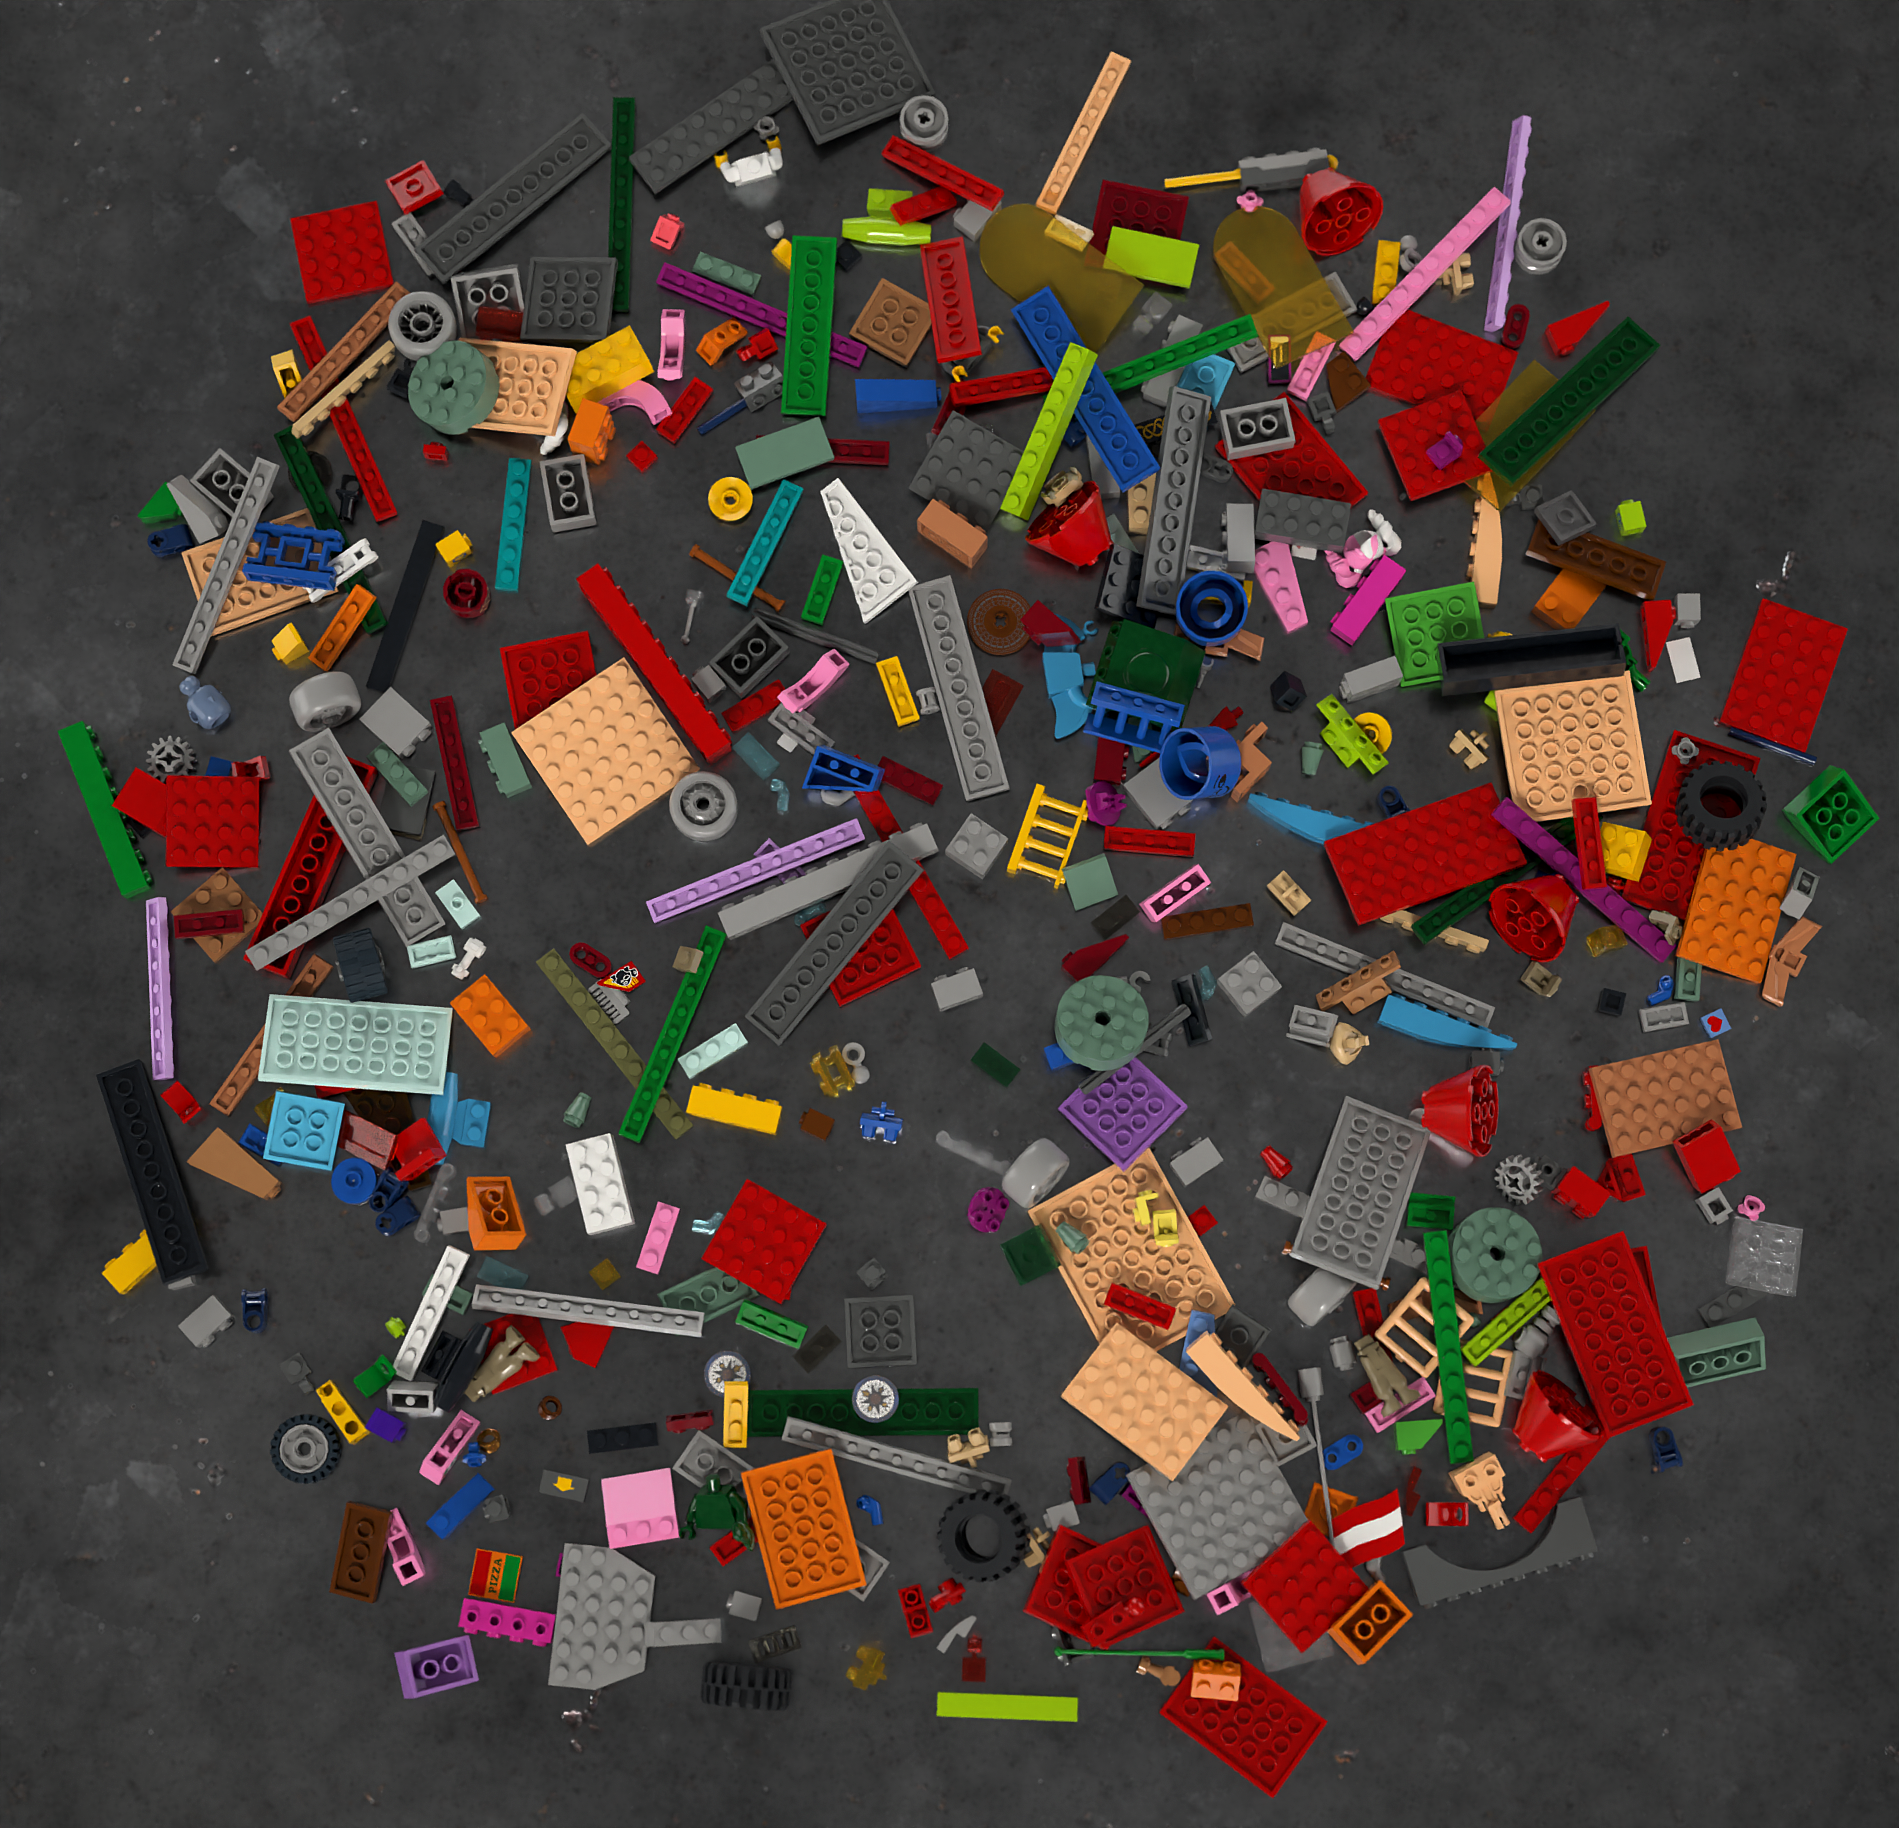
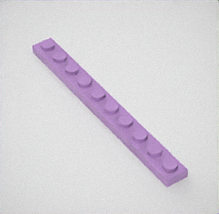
M1525 115L1517 118L1512 123L1503 194L1510 200L1511 204L1500 214L1484 327V331L1494 332L1502 328L1506 320V315L1504 314L1505 305L1509 298L1507 291L1512 276L1510 269L1514 259V241L1517 238L1516 225L1520 216L1519 203L1523 195L1522 181L1526 173L1525 159L1529 152L1527 146L1528 137L1532 130L1530 126L1531 117Z
M856 818L646 901L654 923H657L864 841L865 837Z

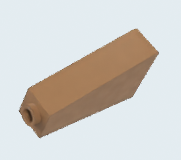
M219 1127L215 1129L187 1161L190 1165L265 1200L273 1199L281 1190L279 1186L282 1182Z

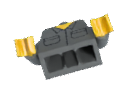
M978 325L982 355L942 363L943 369L953 376L956 382H960L959 376L967 377V373L991 348L990 339L995 343H999V339L996 336L998 334L1004 335V333L998 326L990 328Z

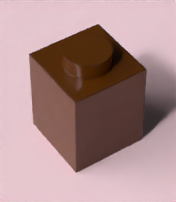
M810 1108L808 1113L803 1112L798 1124L802 1125L801 1131L826 1142L836 1121Z

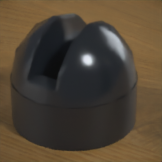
M1365 296L1356 304L1357 312L1362 316L1369 315L1375 309Z

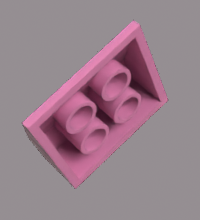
M670 1468L601 1479L610 1549L679 1538L680 1527Z

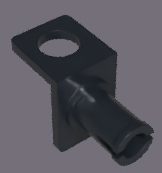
M342 475L341 489H336L335 492L339 500H341L338 516L341 520L352 521L354 502H362L363 491L360 484L357 491L346 490V484L349 481L354 480L359 484L355 475Z

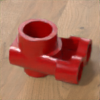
M952 1577L937 1587L941 1594L939 1593L932 1597L929 1605L934 1613L943 1609L949 1603L951 1606H954L964 1599L962 1595L966 1592L965 1588L961 1583L957 1584Z

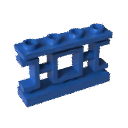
M268 521L256 524L252 537L255 542H261V548L258 558L247 557V563L243 565L242 572L248 581L335 590L336 582L334 577H336L337 572L334 567H328V561L331 551L342 552V546L345 544V540L339 531L334 529L318 530L311 526L299 528L291 524H284L282 526ZM270 537L280 538L278 548L270 547ZM313 542L324 543L322 553L313 552ZM288 546L305 548L301 563L284 561ZM268 556L276 557L274 563L276 567L265 566ZM311 561L319 562V572L309 571Z

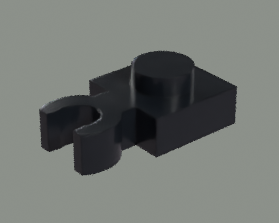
M406 358L404 361V370L397 368L387 384V390L406 399L409 397L408 384L414 369L409 367L411 363L409 358Z

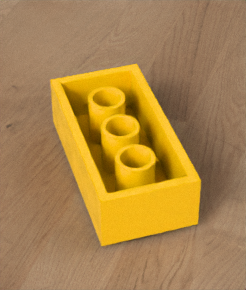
M630 325L576 353L566 392V397L575 414L578 412L583 398L597 403L654 372Z

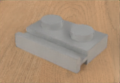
M1295 1005L1289 1023V1033L1286 1034V1037L1329 1048V1041L1333 1036L1338 1016Z
M1513 1350L1504 1396L1523 1400L1530 1375L1533 1371L1535 1373L1538 1370L1545 1371L1547 1358H1531L1521 1351Z

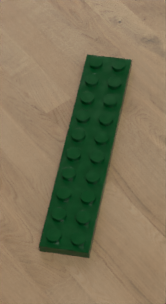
M1630 317L1625 318L1479 454L1478 458L1512 487L1645 363L1661 345Z
M978 1388L897 1389L899 1403L896 1412L888 1420L879 1423L868 1422L856 1413L852 1402L854 1389L748 1390L747 1437H782L788 1416L857 1436L968 1435L970 1430L979 1428Z

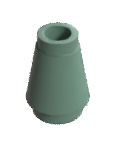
M1305 741L1304 747H1302V773L1316 775L1324 751L1322 750L1323 744Z
M579 1092L578 1096L564 1112L565 1117L563 1121L572 1127L580 1128L581 1124L585 1122L591 1097Z
M1065 1221L1055 1230L1070 1251L1075 1252L1077 1255L1090 1243L1086 1234Z

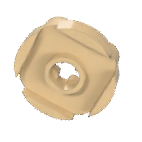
M1070 467L1071 471L1065 473L1064 470L1057 473L1044 486L1046 492L1044 494L1041 491V497L1047 504L1060 506L1066 501L1068 495L1082 488L1084 484L1081 481L1082 475L1075 467Z

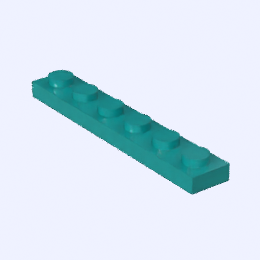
M509 458L495 581L496 590L518 591L532 460Z
M783 479L727 592V598L745 606L748 605L804 488Z

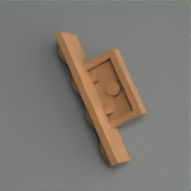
M1393 950L1316 994L1320 1010L1324 1012L1343 1001L1350 1012L1355 1014L1392 993L1390 986L1383 977L1401 968L1396 952Z

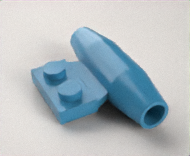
M446 1072L444 1095L432 1094L427 1118L446 1155L452 1139L460 1145L484 1148L491 1102L473 1099L458 1102V1074ZM446 1157L437 1162L436 1165H443Z

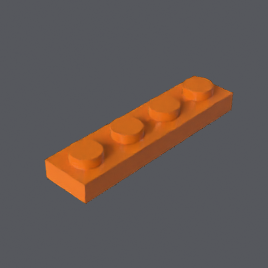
M356 584L308 659L324 671H329L377 597L361 585Z

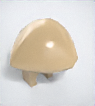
M1339 1022L1335 1026L1329 1044L1336 1059L1340 1063L1348 1065L1355 1060L1364 1045H1369L1368 1036H1363L1360 1031L1349 1024Z

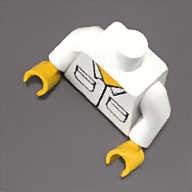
M776 136L774 141L766 140L770 153L765 152L740 159L731 165L726 151H723L722 156H717L715 153L716 167L721 169L728 182H735L736 187L776 176L775 170L780 169L783 164L780 140L778 136Z

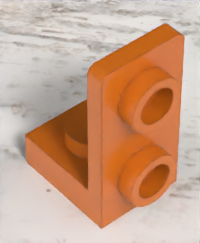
M732 317L706 333L696 351L712 366L717 363L725 348L745 337L748 331Z

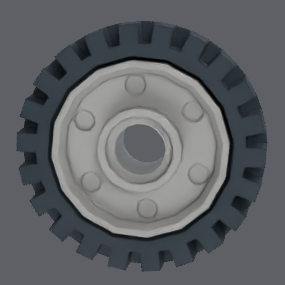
M303 1414L287 1419L274 1432V1437L271 1439L270 1455L272 1456V1463L284 1478L295 1483L309 1484L326 1478L335 1469L340 1459L341 1442L337 1431L325 1419L315 1415ZM307 1442L311 1446V1451L308 1455L304 1456L300 1448L303 1443Z

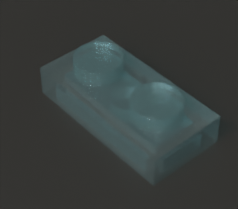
M749 732L732 747L763 781L780 766Z

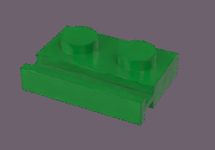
M1411 1192L1408 1201L1406 1226L1453 1230L1456 1197Z

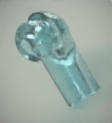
M1207 965L1198 970L1203 979L1199 990L1201 998L1205 1000L1213 996L1217 987V981Z

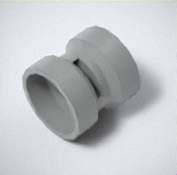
M1545 1305L1541 1309L1540 1316L1535 1317L1531 1324L1544 1331L1550 1337L1554 1332V1327L1560 1324L1555 1310Z
M1012 1422L989 1423V1431L992 1432V1437L989 1439L990 1447L1012 1446V1438L1010 1437ZM996 1432H1005V1434H996Z

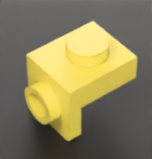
M1152 1190L1138 1193L1139 1197L1134 1199L1136 1208L1133 1209L1136 1222L1140 1221L1141 1226L1151 1223L1146 1201L1159 1198L1158 1192L1152 1193Z
M1175 1209L1152 1211L1156 1245L1170 1247L1179 1243Z

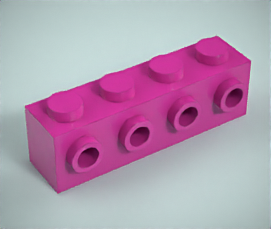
M1386 555L1381 560L1377 558L1370 567L1372 573L1368 578L1363 576L1356 586L1359 588L1355 596L1353 594L1349 595L1343 604L1346 606L1342 613L1338 611L1331 620L1333 626L1330 631L1351 646L1354 645L1384 604L1385 598L1389 597L1407 571Z
M464 1598L459 1627H464L463 1632L477 1634L478 1630L486 1631V1636L500 1638L501 1634L510 1636L509 1640L523 1643L524 1639L533 1640V1645L546 1647L547 1643H553L556 1614Z

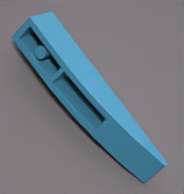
M1261 792L1250 793L1247 801L1285 828L1320 844H1324V841L1375 824L1372 822L1358 823L1355 822V818L1350 816L1336 817L1333 816V812L1328 810L1314 811L1311 810V806L1305 804L1292 805L1289 804V800L1283 798L1270 799L1267 794Z
M1393 993L1392 996L1388 994L1377 1020V1023L1418 1039L1445 1046L1474 1050L1491 1048L1494 1051L1514 1050L1517 1046V1043L1512 1041L1513 1038L1508 1035H1494L1489 1028L1484 1026L1473 1027L1469 1025L1470 1022L1463 1018H1457V1020L1449 1018V1014L1438 1009L1435 1012L1426 1009L1427 1005L1414 1001V1004L1405 1001L1406 997Z

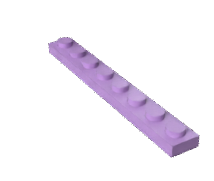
M166 897L146 900L152 1073L154 1081L173 1078L174 1072L171 1028L173 1023L171 1018L172 998L170 995L171 975L169 973L170 952L168 950L169 929L167 927L168 907Z

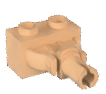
M1488 1451L1475 1458L1474 1461H1470L1449 1472L1458 1493L1477 1504L1481 1512L1487 1509L1497 1529L1504 1528L1503 1524L1505 1526L1510 1524L1500 1500L1502 1502L1506 1500L1502 1493V1477L1505 1474L1495 1454Z

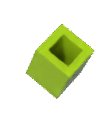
M1630 499L1622 501L1618 505L1615 514L1621 536L1643 532L1647 526L1641 501L1634 502Z

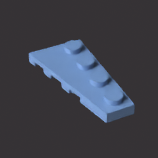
M1192 1310L1179 1370L1217 1397V1386L1186 1353V1348L1206 1330L1210 1334L1215 1333V1315Z

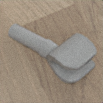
M1213 658L1210 665H1205L1202 662L1195 687L1200 688L1206 672L1212 669Z

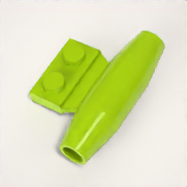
M869 188L867 201L869 217L843 219L842 237L872 244L901 246L931 243L932 225L914 221L900 226L889 210L891 204L913 197V191Z

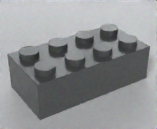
M1262 488L1254 539L1342 553L1345 545L1351 503Z

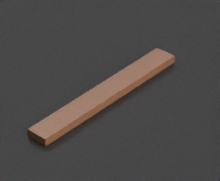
M396 281L277 406V409L295 423L388 325L389 315L393 306L399 299L410 294V292Z
M314 953L285 995L313 997L334 966ZM265 1024L209 1103L228 1117H230L258 1077Z

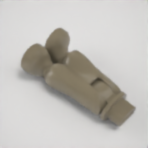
M512 1325L506 1329V1340L499 1342L493 1348L485 1361L477 1369L465 1391V1394L473 1402L481 1396L485 1397L486 1394L495 1389L504 1380L518 1372L523 1366V1361H537L540 1358V1354L527 1342H524L511 1355V1351L525 1340L523 1335Z
M1370 1334L1354 1343L1359 1351L1357 1355L1360 1356L1359 1358L1371 1381L1376 1396L1384 1401V1406L1381 1409V1414L1384 1418L1402 1408V1405L1394 1396L1393 1390L1397 1391L1403 1406L1421 1397L1418 1390L1407 1387L1405 1376L1393 1364L1378 1341L1374 1342Z

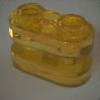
M837 1045L828 1048L831 1055L822 1058L819 1052L813 1055V1061L809 1062L814 1073H820L823 1081L819 1082L824 1095L829 1093L830 1097L839 1094L836 1087L845 1084L847 1089L856 1086ZM835 1063L840 1076L832 1079L827 1066Z

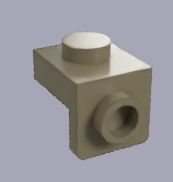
M1651 911L1649 915L1650 922L1657 929L1666 931L1664 936L1668 944L1674 946L1676 940L1682 934V926L1678 918L1667 911Z
M680 946L673 968L685 974L686 972L696 973L704 952Z
M1535 961L1530 963L1520 979L1538 995L1551 997L1558 990L1559 984L1562 981L1559 976L1552 975Z

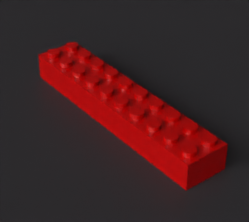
M597 563L576 578L580 590L708 765L712 766L732 751L730 735L724 727L719 729L718 719L711 710L706 711L705 702L700 694L692 692L691 682L685 674H679V666L673 657L669 656L667 658L662 642L658 638L653 639L654 635L645 620L642 622L639 620L641 617L637 608L632 602L627 603L628 599L619 584L614 585L615 582L606 567L601 568Z
M346 756L367 793L370 794L379 772L373 766ZM315 795L311 800L247 950L321 907L346 847ZM305 943L262 967V969L290 980ZM245 953L243 959L247 963L252 964L249 957Z

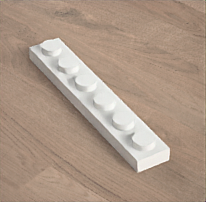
M450 1245L447 1246L393 1364L397 1375L409 1381L414 1379L467 1263L469 1254Z

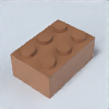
M932 499L917 519V531L972 569L987 549L988 536H986V531L977 525L973 527L967 523L968 519L962 514H954L949 510L950 507L941 500L937 502Z

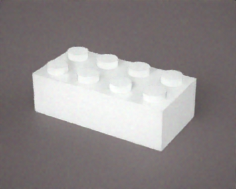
M608 1133L566 1144L587 1234L594 1235L635 1224L614 1136Z

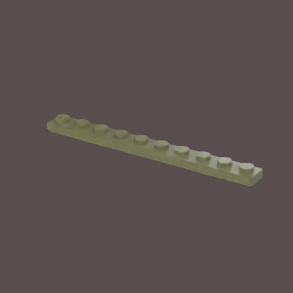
M553 948L536 961L537 965L637 1090L646 1069V1064ZM663 1087L653 1112L675 1140H677L694 1125Z

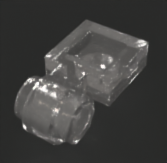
M1155 291L1142 307L1141 311L1146 315L1142 316L1140 314L1132 325L1138 333L1147 336L1154 327L1152 319L1159 324L1170 311L1173 304Z
M566 1177L549 1187L552 1196H547L546 1193H543L534 1199V1205L538 1212L544 1216L555 1209L553 1206L555 1202L562 1208L578 1198L577 1190L570 1178Z

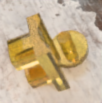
M860 1646L856 1657L864 1661L861 1669L851 1665L846 1673V1677L853 1682L852 1685L866 1691L869 1683L875 1686L879 1678L886 1680L887 1676L882 1673L885 1664L881 1662L885 1653L874 1647Z

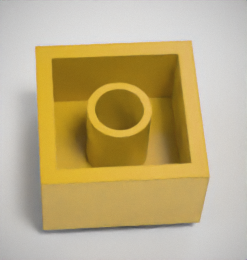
M1603 822L1600 834L1605 874L1639 882L1651 845V837L1646 831Z

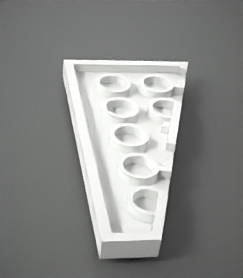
M837 478L821 491V495L856 595L857 604H859L863 622L866 624L915 586L918 581L841 480Z

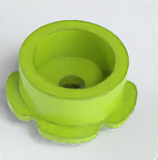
M390 1317L389 1321L385 1323L390 1334L394 1338L400 1335L404 1336L403 1330L406 1327L399 1317L396 1319Z

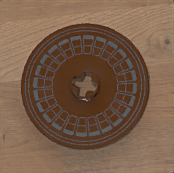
M994 589L983 593L973 602L967 616V628L972 641L981 650L993 655H1008L1020 650L1030 639L1022 629L1024 625L1020 621L1031 608L1029 603L1018 593L1007 589ZM996 618H1005V626L999 625L997 627Z

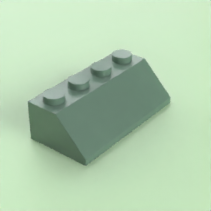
M1756 1318L1667 1338L1687 1387L1766 1369L1765 1339Z

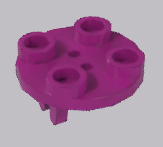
M1096 782L1085 790L1088 817L1092 822L1096 821L1103 826L1112 825L1119 819L1121 810L1127 807L1126 803H1122V799H1125L1126 795L1118 794L1116 789L1108 782Z
M988 1186L980 1189L971 1199L967 1216L971 1225L978 1231L996 1232L1005 1217L1006 1210L1009 1207V1200L997 1188Z

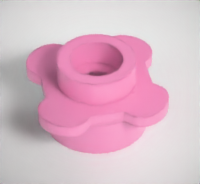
M1247 190L1246 194L1237 197V203L1241 204L1243 211L1252 213L1258 209V206L1263 205V199L1258 197L1254 190Z
M1747 1195L1744 1198V1203L1738 1206V1211L1741 1214L1747 1215L1750 1220L1756 1221L1759 1218V1213L1765 1210V1205L1759 1198Z

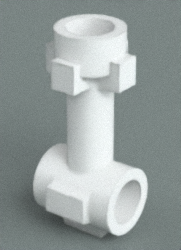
M469 938L464 946V950L467 953L459 965L454 963L451 974L460 980H463L464 977L467 978L469 975L467 968L474 957L481 958L486 950V947L483 945L484 943L476 938Z

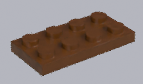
M353 1501L346 1502L329 1590L330 1593L372 1604L376 1602L393 1512Z

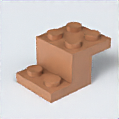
M1263 722L1258 726L1253 724L1245 732L1246 735L1243 737L1244 740L1242 742L1240 740L1236 741L1242 762L1241 776L1231 794V797L1236 802L1269 771L1272 764L1255 747L1265 737L1268 729Z

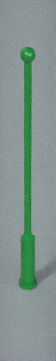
M1062 1647L1054 1649V1653L1057 1656L1062 1654L1184 1656L1186 1659L1224 1660V1649H1186L1185 1651L1063 1649Z

